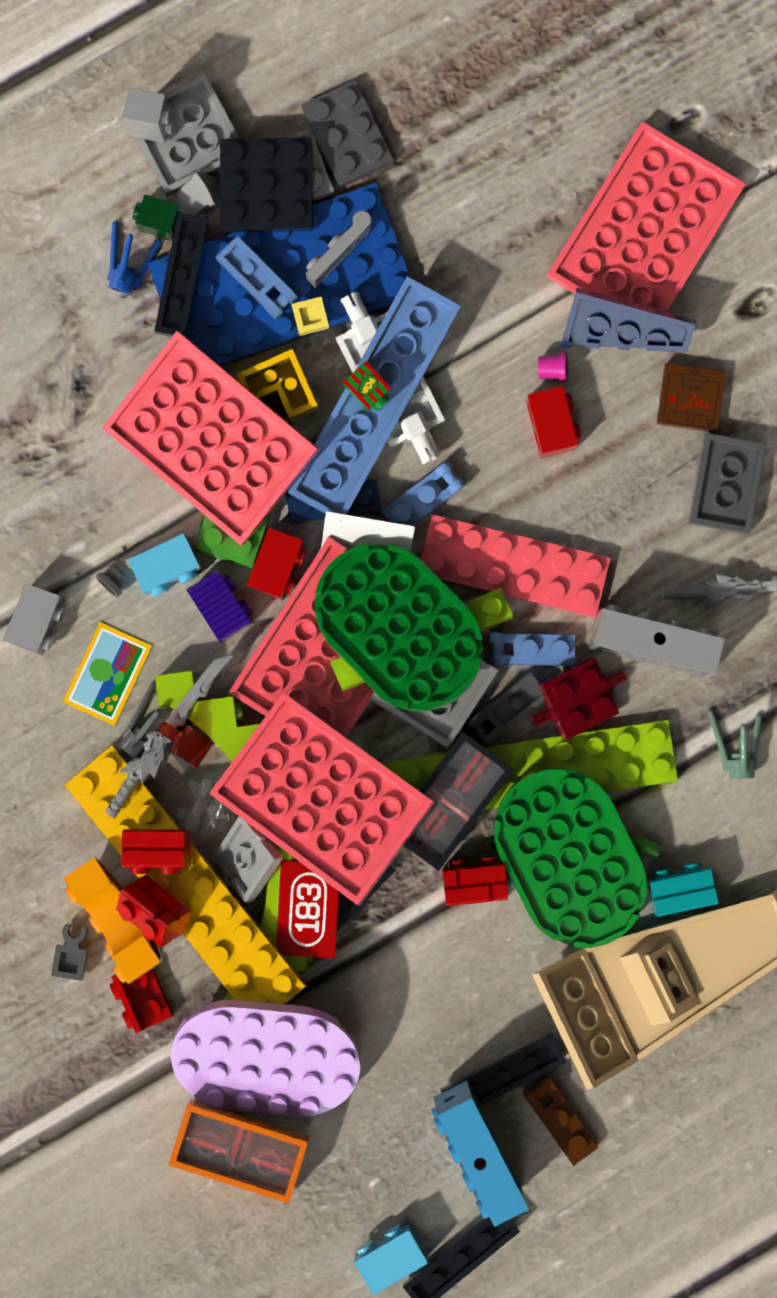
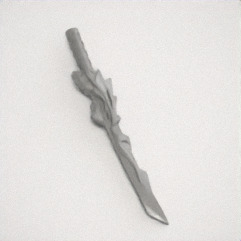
M716 573L717 579L706 581L707 585L662 587L661 598L702 597V605L707 606L710 603L714 605L720 600L722 601L726 596L733 595L736 599L744 598L748 602L757 593L777 591V576H772L770 580L759 581L756 577L747 579L736 574L729 576Z
M234 655L214 659L162 728L147 733L148 740L143 745L145 751L142 756L126 763V767L121 769L120 772L127 773L128 776L116 793L117 795L112 799L111 804L105 810L106 814L116 818L139 780H141V783H144L150 774L154 778L156 777L161 761L165 760L167 745L173 741L171 734L178 725L184 726L189 710L199 697L207 696L216 676Z

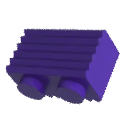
M216 570L186 590L218 641L223 643L250 626L252 623L248 617L253 615L244 599L238 602L232 591L237 588L229 575L226 573L222 576Z

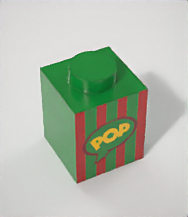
M367 361L343 381V387L367 413L373 409L376 412L380 411L391 400L388 397L391 393V387Z

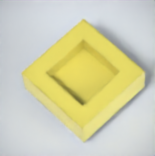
M322 297L292 304L299 336L329 329Z

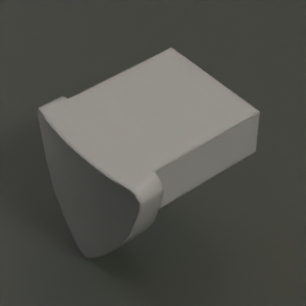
M195 172L192 175V179L173 195L182 213L200 216L219 202L220 180L206 173Z

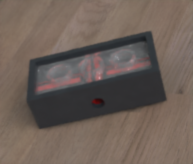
M462 732L419 790L432 800L434 805L404 846L439 871L514 769L466 733Z

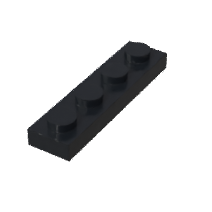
M178 212L154 330L155 334L172 337L176 331H179L183 335H187L209 225L207 217Z
M550 1032L441 1088V1092L467 1080L479 1105L482 1106L566 1063V1060L553 1034Z
M490 1217L483 1218L403 1284L404 1290L411 1298H440L520 1232V1229L512 1219L494 1227Z

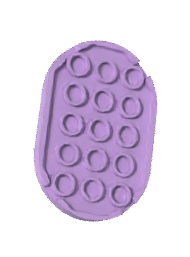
M221 1000L201 1006L200 1011L189 1018L186 1017L179 1025L171 1051L172 1067L181 1085L192 1096L208 1104L210 1107L299 1117H311L321 1114L344 1102L357 1084L361 1064L360 1050L352 1033L349 1034L334 1016L311 1007L243 1000Z

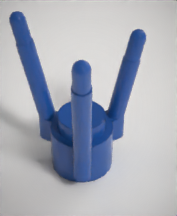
M113 221L110 268L107 281H110L108 288L132 294L133 288H140L142 278L148 269L147 263L152 262L162 242L161 240L155 242L137 275H134L135 269L127 266L133 235H127L121 264H117L118 222Z

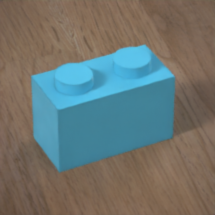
M184 533L128 559L138 583L146 596L150 594L153 597L160 596L170 590L169 585L180 581L181 584L196 579L198 577L197 572L202 570Z
M398 1224L384 1233V1239L377 1243H374L373 1240L369 1241L357 1249L358 1254L355 1255L354 1263L373 1296L428 1264L427 1255L409 1224L404 1227Z

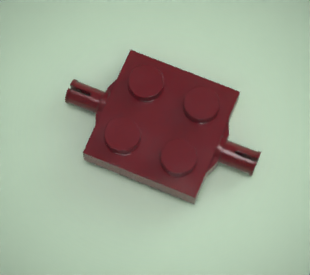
M591 657L539 683L538 685L545 700V709L530 716V719L533 721L532 724L537 728L551 720L557 726L562 739L569 740L618 715L619 711L612 697L611 689L627 681L626 677H622L625 674L622 670H619L606 678L602 674L596 658Z

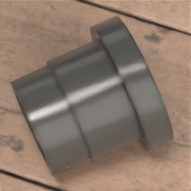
M117 559L103 573L99 572L95 577L108 592L118 598L122 594L121 589L134 576V573L126 564Z

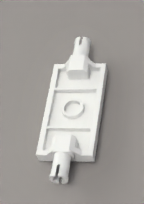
M358 291L351 293V299L355 306H353L348 295L340 300L353 324L351 325L352 329L336 337V341L352 373L356 370L387 314L384 313L378 317L369 315ZM422 377L387 441L389 448L406 440L412 441L422 461V465L430 462L425 450L428 451L432 461L440 457L428 432L431 428L445 422L424 377Z

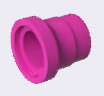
M560 351V355L539 356V379H560V382H567V351Z

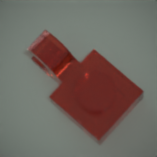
M163 720L157 729L159 733L174 742L170 751L195 768H198L214 742L188 725L181 732Z

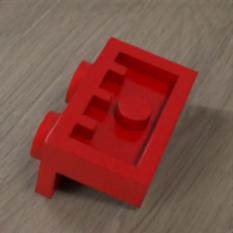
M153 968L130 984L127 982L122 983L116 974L111 976L113 982L109 984L114 998L116 1000L121 999L126 1011L122 1012V1016L128 1029L134 1028L137 1034L174 1016Z

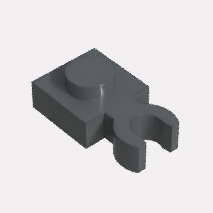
M67 923L62 930L66 944L56 945L51 976L82 981L84 980L89 949L80 948V943L86 938L88 929L87 926H82L80 935L73 937L70 934L71 924Z

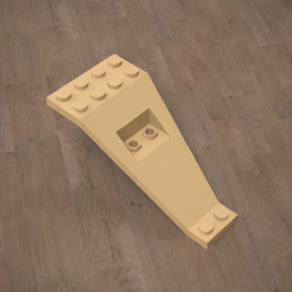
M777 889L760 898L622 936L602 946L577 949L532 975L587 1090L597 1087L638 1062L777 967Z

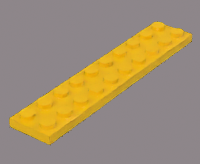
M111 745L68 781L65 786L121 856L123 829L181 828L145 783H141V780L135 785L134 790L130 793L116 818L105 813V810L111 804L112 799L117 795L116 793L128 776L127 773L120 772L121 769L126 767L128 762L117 748ZM192 842L190 847V867L181 868V874H162V868H150V874L146 875L191 911L188 927L183 935L235 1000L286 1005L307 987ZM136 874V876H137L138 878H140V877H142V876L145 875V874Z

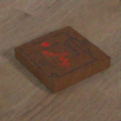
M665 363L656 425L717 433L726 372Z

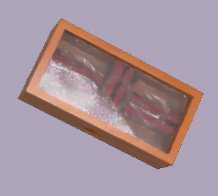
M190 1099L168 1165L289 1204L310 1136L229 1110L213 1108L204 1102Z

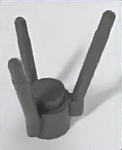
M155 681L151 682L130 724L121 734L124 738L119 745L134 758H139L144 753L145 747L143 745L148 740L146 732L161 714L159 709L155 710L141 728L136 727L156 688ZM178 725L171 735H173L183 726Z

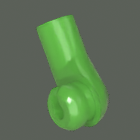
M640 835L630 837L638 854L642 853L657 859L662 845Z

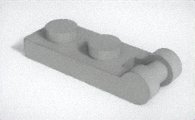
M359 211L355 213L352 220L353 225L343 235L338 233L328 244L329 250L322 257L318 254L309 262L306 267L308 269L306 277L307 281L315 288L371 232V218L367 212Z

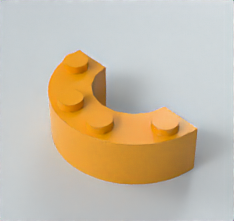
M92 858L63 878L68 885L65 888V892L74 904L79 903L90 914L89 921L97 933L102 932L108 941L105 943V947L116 964L113 970L122 983H132L163 961L158 944L153 940L146 939L139 928L130 921L123 920L119 915L116 907L123 888L97 858Z

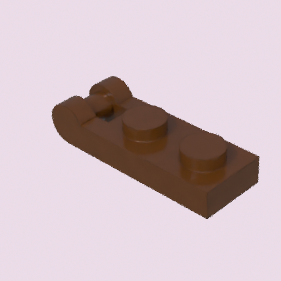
M547 1075L540 1080L541 1084L533 1090L529 1088L522 1094L574 1166L599 1147ZM550 1094L553 1101L543 1107L539 1100Z

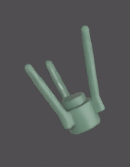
M712 709L708 710L710 723L723 761V771H729L730 779L754 778V769H757V752L762 715H756L751 752H747V727L745 724H742L740 726V753H732V759H729L714 711Z

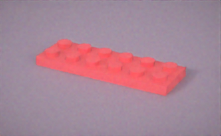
M432 514L421 561L441 581L486 592H492L501 588L503 595L506 597L596 618L610 557Z

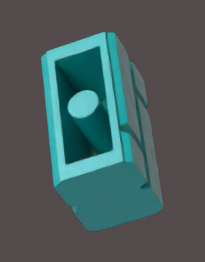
M701 862L683 865L684 871L673 874L671 868L654 871V878L646 879L654 916L660 917L718 904L711 868L707 866L702 867Z

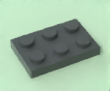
M355 80L300 105L339 189L394 164L389 149Z
M710 433L704 434L688 524L744 535L750 534L766 444Z

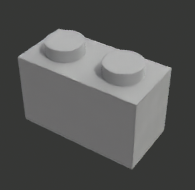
M128 87L122 119L129 136L165 143L167 134H172L175 123V116H171L172 107L168 105L165 94Z
M25 583L3 641L39 655H43L44 650L49 651L55 634L51 633L55 622L62 620L66 610V605L63 604L64 598Z

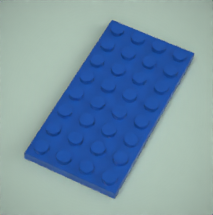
M374 183L314 204L313 231L234 232L206 242L186 337L223 367L325 331L321 330L299 336L291 304L288 303L281 310L283 313L277 319H274L216 260V256L237 236L297 295L298 299L294 303L322 297L329 329L351 321L344 305L340 301L348 295L353 306H355L351 299V293L359 292V296L369 315L390 308L406 277H411L377 184ZM359 211L367 212L371 218V232L315 288L307 281L306 272L308 271L306 267L309 262L318 254L322 257L329 250L328 244L338 233L343 235L353 225L352 220L355 213ZM169 256L147 263L160 300ZM274 288L267 296L274 301L280 293Z

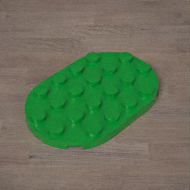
M363 544L340 554L323 572L318 582L315 596V615L319 629L330 647L380 698L401 709L429 711L442 708L454 702L469 689L479 672L482 661L483 646L479 625L467 606L417 556L404 548L392 544Z
M561 767L540 769L527 774L515 782L506 792L497 809L494 836L500 858L505 864V868L532 921L549 938L577 948L598 947L620 938L634 925L640 916L639 914L647 894V880L640 856L608 793L598 782L586 774Z

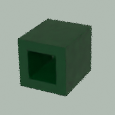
M144 194L142 203L137 202L134 208L133 220H136L135 224L138 231L172 241L178 212H182L177 204Z

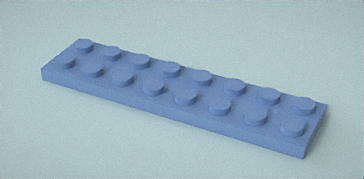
M408 276L406 277L357 366L358 368L367 361L391 387V393L388 395L391 400L380 411L376 412L373 409L367 413L345 389L315 442V445L320 450L292 484L288 494L325 514L327 511L347 515L461 309L460 305Z

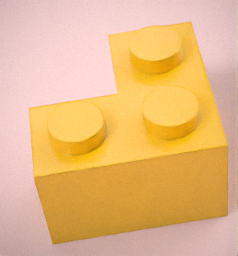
M293 349L236 374L238 380L262 401L279 394L291 421L320 409Z

